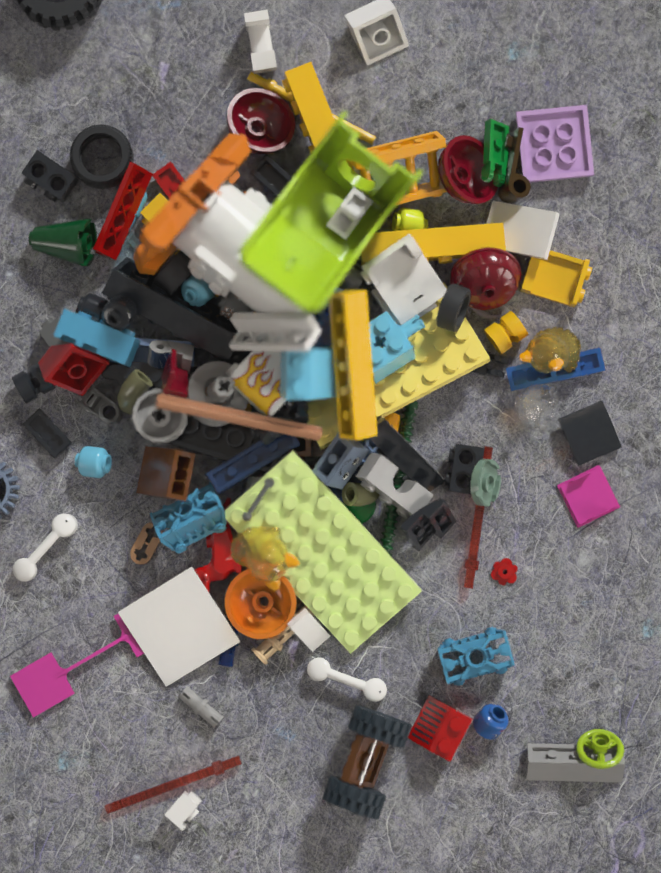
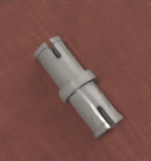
M189 686L178 696L179 699L194 710L193 713L196 716L199 714L213 728L224 717L208 704L206 698L203 700Z

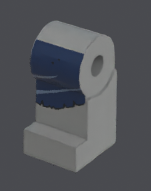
M155 340L150 343L147 362L150 366L164 368L171 349L177 350L176 367L187 370L189 377L194 350L193 345Z

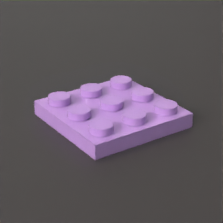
M587 105L516 112L517 128H524L520 145L522 175L530 183L594 176Z

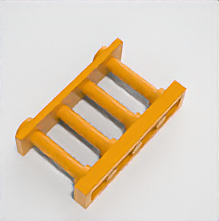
M438 131L366 148L390 168L394 160L404 158L406 170L413 175L416 173L414 158L418 154L427 153L430 182L419 185L416 182L397 205L426 197H439L447 192L439 179L436 153L439 149L446 148V138ZM349 160V163L356 170H360L361 177L371 180L370 173L363 166Z

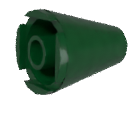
M91 219L38 226L29 233L28 242L29 245H32L34 251L86 267L92 264L95 254H91L92 246L94 247L97 241L96 225L91 222Z

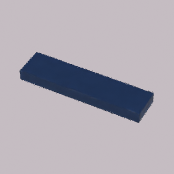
M288 434L280 436L268 445L258 441L207 472L206 476L217 494L220 495L301 444L296 436Z

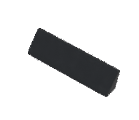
M382 416L376 419L377 436L368 438L407 477L419 483L429 492L446 481Z

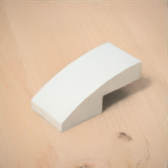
M353 187L326 226L346 240L373 201Z
M306 608L287 623L312 652L330 637L329 633Z

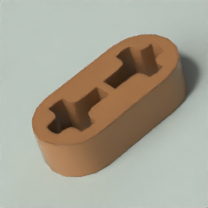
M152 522L144 525L131 549L130 556L136 564L148 563L161 542L158 537H153L150 543L146 542L149 536L146 530L154 527ZM144 544L148 546L145 553L148 556L146 559L142 558L139 561L135 551L137 549L141 550Z

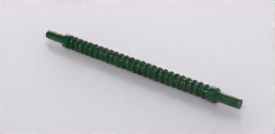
M417 400L404 406L405 411L402 412L404 418H401L403 425H400L402 431L399 434L408 443H412L410 436H413L411 430H414L412 423L416 422L413 420V417L417 416L414 413L419 405ZM400 469L397 470L393 478V486L396 490L402 486V483L405 481L403 477L406 476ZM393 504L390 506L386 505V508H388V512H385L387 518H384L386 525L382 526L385 528V531L381 532L384 537L380 539L382 541L381 546L389 554L394 549L391 547V544L395 543L392 538L396 536L394 534V530H397L395 523H398L396 517L399 516L396 512L397 507Z

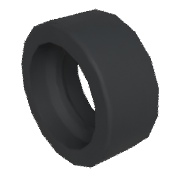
M451 284L447 288L438 310V327L452 332L458 331L469 307L470 289L456 284Z

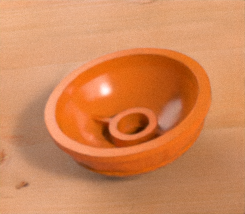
M254 567L241 572L232 580L225 595V610L231 624L240 633L255 639H267L280 634L288 627L287 623L295 615L296 595L289 580L280 572L268 567ZM267 576L280 579V587L277 591L267 587L263 581ZM262 597L268 599L267 605L261 604L260 600Z

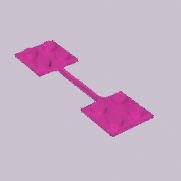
M119 614L113 617L121 629L122 634L120 638L69 668H61L52 652L10 676L33 718L75 694L67 680L68 672L121 641H126L131 646L136 657L144 654Z

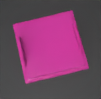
M600 465L557 485L577 528L620 508Z

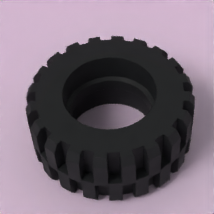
M17 0V2L31 21H36L43 28L49 26L52 30L60 31V27L70 30L73 29L74 24L79 23L81 26L86 23L84 19L88 16L90 18L96 13L94 9L96 6L100 7L102 0H65L63 2Z

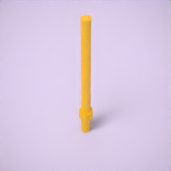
M252 71L250 72L247 80L259 85L263 89L274 92L289 102L294 101L291 93H286L283 87L277 85L278 82L271 78L267 80L258 74H254ZM332 114L336 122L339 117ZM343 120L360 134L359 139L371 145L374 143L376 136Z

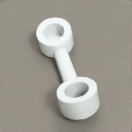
M62 513L53 519L51 525L52 532L28 558L18 559L14 563L12 571L16 579L23 582L34 579L37 574L36 563L59 537H69L76 532L78 523L73 515Z
M314 658L307 666V673L314 681H323L326 678L362 690L364 696L369 701H381L387 693L386 684L381 679L372 678L366 682L331 669L329 662L324 658Z

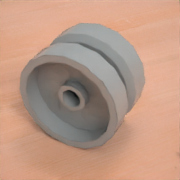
M154 389L145 392L137 400L133 408V422L136 430L144 438L154 443L165 444L176 440L184 432L188 414L157 408L156 398L158 394H161L162 389ZM162 412L165 415V420L161 419V421H158L157 414Z

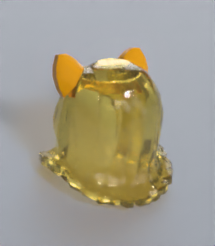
M562 327L548 328L544 331L541 330L530 340L526 350L519 355L521 361L530 362L531 366L540 373L547 374L562 368L567 372H571L577 368L580 361L581 342L568 329L563 330Z
M249 527L242 533H239L238 537H235L233 543H231V556L236 563L246 566L253 577L265 582L271 590L277 591L280 587V578L285 575L289 568H295L300 563L293 554L288 553L286 545L278 538V534L281 531L279 527Z

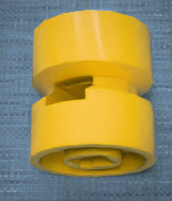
M511 310L500 318L499 324L494 322L483 330L488 340L501 355L512 347V342L518 343L528 336L526 328Z

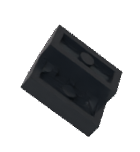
M602 400L558 419L578 466L622 447Z
M439 499L419 509L400 527L411 546L420 551L434 534L442 539L456 523V519L446 501Z

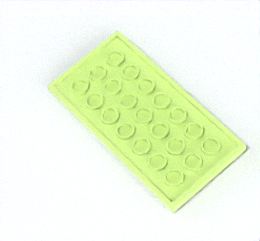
M294 450L290 451L224 510L226 520L271 569L280 572L289 580L296 596L350 654L422 592V589L323 481L312 472L311 468ZM272 478L274 480L273 487L268 488L251 514V520L244 521L242 518L243 513L249 510L265 486V480ZM286 552L293 554L298 559L299 566L295 568L287 567L285 560Z

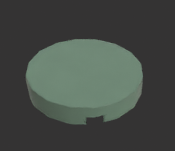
M481 459L474 467L470 486L472 499L476 505L489 507L491 505L490 502H494L498 497L501 487V475H497V469L500 470L495 460Z

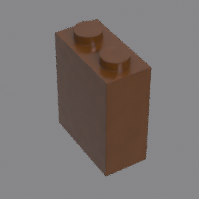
M145 446L136 493L157 498L186 501L196 454L177 449Z

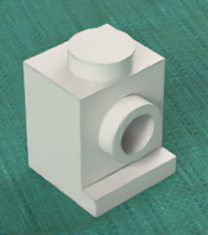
M184 791L165 813V816L183 831L187 826L184 821L188 820L190 822L199 811L196 807L202 800L192 791L189 794Z

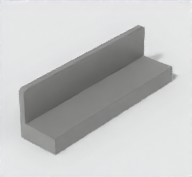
M527 743V780L622 782L624 756L614 767L596 769L586 765L579 758L576 744ZM583 746L585 754L590 759L597 761V755L593 750ZM616 746L607 750L605 762L616 756Z

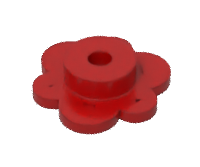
M503 558L501 562L497 561L493 564L494 569L491 572L493 580H498L500 585L516 581L517 576L515 573L518 568L516 565H512V561L509 558Z

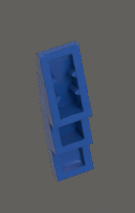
M595 348L508 367L506 371L511 391L603 372L606 371L601 348ZM562 359L564 364L560 370L553 371L548 367L551 360Z

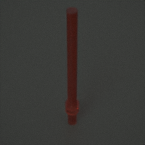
M484 446L483 459L492 460L493 447ZM475 505L468 559H465L464 565L466 569L464 588L473 589L475 572L479 568L477 558L485 506Z
M238 755L225 761L218 760L212 762L211 766L106 804L105 810L109 814L214 774L219 776L224 774L225 770L241 765V758Z

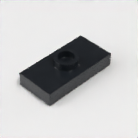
M41 408L22 424L54 459L72 444L71 440Z

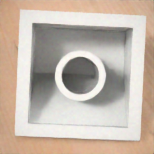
M375 0L344 15L366 65H370L409 46L399 15L391 0Z

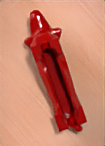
M227 497L225 503L222 504L224 510L231 505V498ZM227 520L225 531L221 533L214 532L206 536L207 548L212 549L210 563L194 569L209 593L210 582L226 580L233 572L237 574L243 572L242 561L235 560L237 549L230 529V523Z

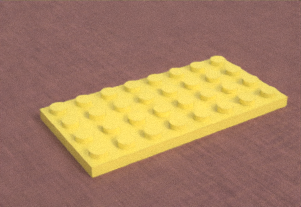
M443 297L435 302L437 304L436 308L419 318V320L422 319L425 328L408 337L409 342L414 347L415 359L380 382L374 383L376 419L379 416L384 418L490 362L489 355L466 317L456 332L437 326L438 310ZM332 341L320 347H332ZM336 397L306 400L308 402L306 413L309 414V422L307 424L322 427V436L320 440H316L321 450L328 447L337 433H339Z

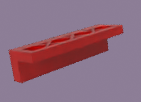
M133 162L129 163L93 248L95 253L117 260L153 173Z

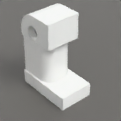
M268 10L244 13L250 39L254 74L277 71L269 30Z

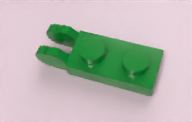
M490 118L485 121L483 164L485 165L481 170L482 181L487 183L493 179V184L501 187L506 179V168L508 165V148L505 147L507 134H509V126Z

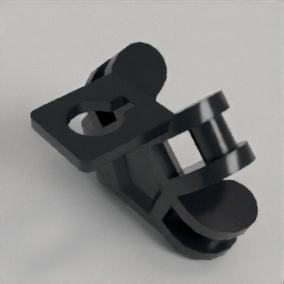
M287 400V408L284 403L272 415V417L307 424L309 422V414L306 413L308 402L306 400ZM251 404V412L260 414V412ZM250 428V434L256 438L260 437V441L266 445L271 444L275 439L284 435L283 433Z

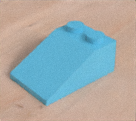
M311 347L308 352L281 351L280 396L286 400H313L336 397L333 348Z

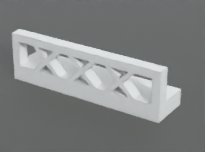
M234 313L230 320L238 332L229 346L232 350L308 352L321 329L311 313ZM244 337H250L249 339L242 342ZM266 337H270V338L264 340L263 342H259V341H261L262 339H264V338H266ZM285 337H289V338L285 339V340L282 341V342H278V341L282 340V339L285 338ZM306 337L303 343H296Z

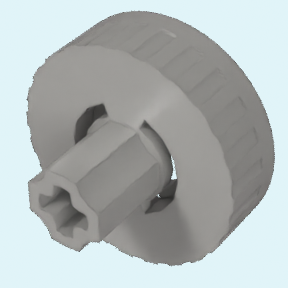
M221 361L209 362L199 367L188 379V395L186 399L208 404H222L218 406L242 411L245 410L248 404V400L233 387L234 381L226 374V371L232 366L229 363ZM192 415L199 422L209 426L229 424V422Z

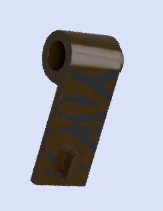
M521 127L507 134L505 147L508 148V165L506 168V179L504 184L498 188V195L504 203L509 204L516 203L526 197L531 190L529 180L525 176L515 173L524 129Z

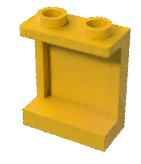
M550 250L547 260L530 257L520 291L574 308L577 302L582 303L585 290L582 289L584 280H589L592 267L589 266L590 260H581Z

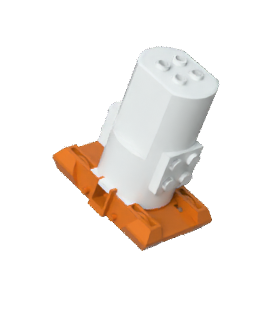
M229 133L142 230L140 236L142 243L137 247L133 257L137 270L141 274L155 275L179 248L191 258L188 268H190L192 275L208 283L209 288L215 294H221L223 297H226L232 292L256 313H306V311L297 307L248 270L240 260L242 246L272 205L267 202L266 197L262 193L255 192L250 188L246 194H243L234 186L240 178L237 169L249 157L251 150L244 135Z

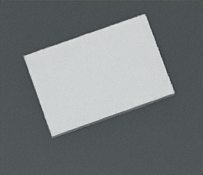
M492 201L486 224L503 223L507 252L547 260L560 214L554 211Z

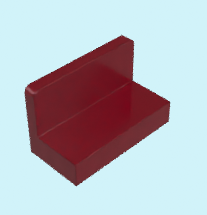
M171 349L162 371L161 394L186 399L188 395V371L176 367L177 350Z

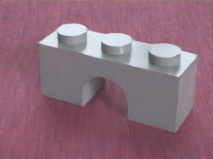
M371 453L356 475L362 481V487L370 492H377L380 495L378 498L389 506L393 504L397 507L396 512L406 519L429 503L433 494L416 481L406 479L402 486L396 490L393 486V477L399 468L384 456Z

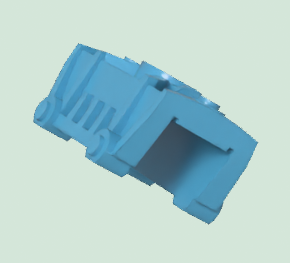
M211 482L201 489L196 488L193 493L187 496L186 501L178 500L168 506L163 505L162 509L154 513H149L161 543L179 554L186 551L187 546L214 532L221 533L226 530L225 511ZM165 528L169 529L168 531L161 534V531Z
M489 627L487 630H484V633L458 640L445 639L437 650L446 683L460 686L467 679L493 672L504 674L508 671L507 668L515 666L506 631L496 629V627ZM504 637L505 642L500 644L498 649L486 648L490 641ZM455 650L464 653L458 656V660L454 661L452 659H443L442 656L444 653ZM474 650H478L483 654V660L479 664H473L469 659L470 653ZM497 654L510 657V660L496 663L488 661L494 659V655ZM461 664V667L467 666L464 672L450 676L447 674L456 665Z

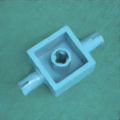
M386 311L369 322L373 381L375 384L415 359L414 347L409 342L408 337L425 328L422 319L419 320V315L416 314L407 322L398 325Z

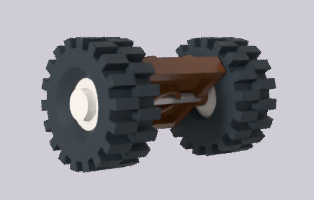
M355 705L347 728L359 734H356L351 744V751L347 762L343 766L341 778L330 775L322 799L341 809L378 820L387 796L372 788L375 786L389 744L404 748L412 725L379 711Z

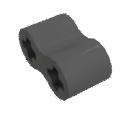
M353 263L338 287L344 291L360 290L365 283L364 278L360 274L362 270Z

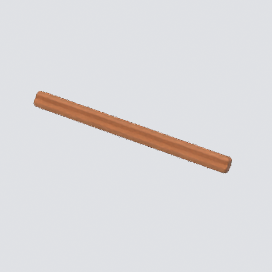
M158 394L156 398V407L160 409L317 441L322 436V427L165 394Z

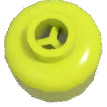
M403 207L394 213L391 227L392 231L427 229L428 220L425 219L424 213L421 210Z

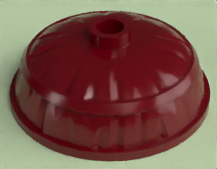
M262 88L243 90L234 96L227 108L226 120L230 134L244 135L247 138L251 153L269 154L277 152L286 147L294 135L295 118L286 101L272 91Z
M461 135L451 139L446 144V148H444L439 157L438 174L444 189L454 199L462 203L482 204L489 201L495 195L498 186L493 184V179L488 183L482 181L481 170L485 165L483 164L484 144L474 137Z
M491 247L476 249L465 254L455 263L450 274V284L470 289L469 307L478 310L496 309L506 304L515 295L521 281V269L516 258L505 250Z

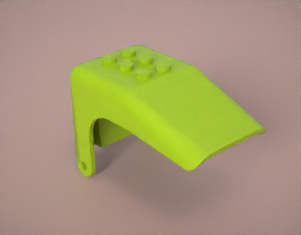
M345 111L342 112L240 250V260L248 270L297 307L310 313L319 311L325 305L374 233L423 173L419 169L413 175L397 162L390 168L356 142L360 134L343 121L347 116ZM346 159L363 166L372 175L374 181L365 179L354 172L346 162ZM354 187L370 198L373 203L345 240L326 225Z

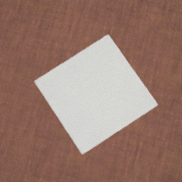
M193 567L188 568L118 612L165 686L172 684L240 642Z

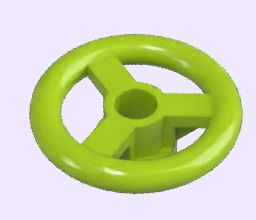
M589 730L580 736L576 744L579 758L592 768L608 769L614 767L624 756L622 741L617 735L608 730ZM583 746L593 750L597 755V761L590 759L585 754ZM616 746V756L605 762L607 750Z

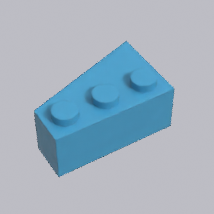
M66 309L63 310L53 336L128 367L131 366L141 342L135 338V332L127 329L120 332L108 327L103 320H100L99 323L91 320L92 316L79 311L76 314Z

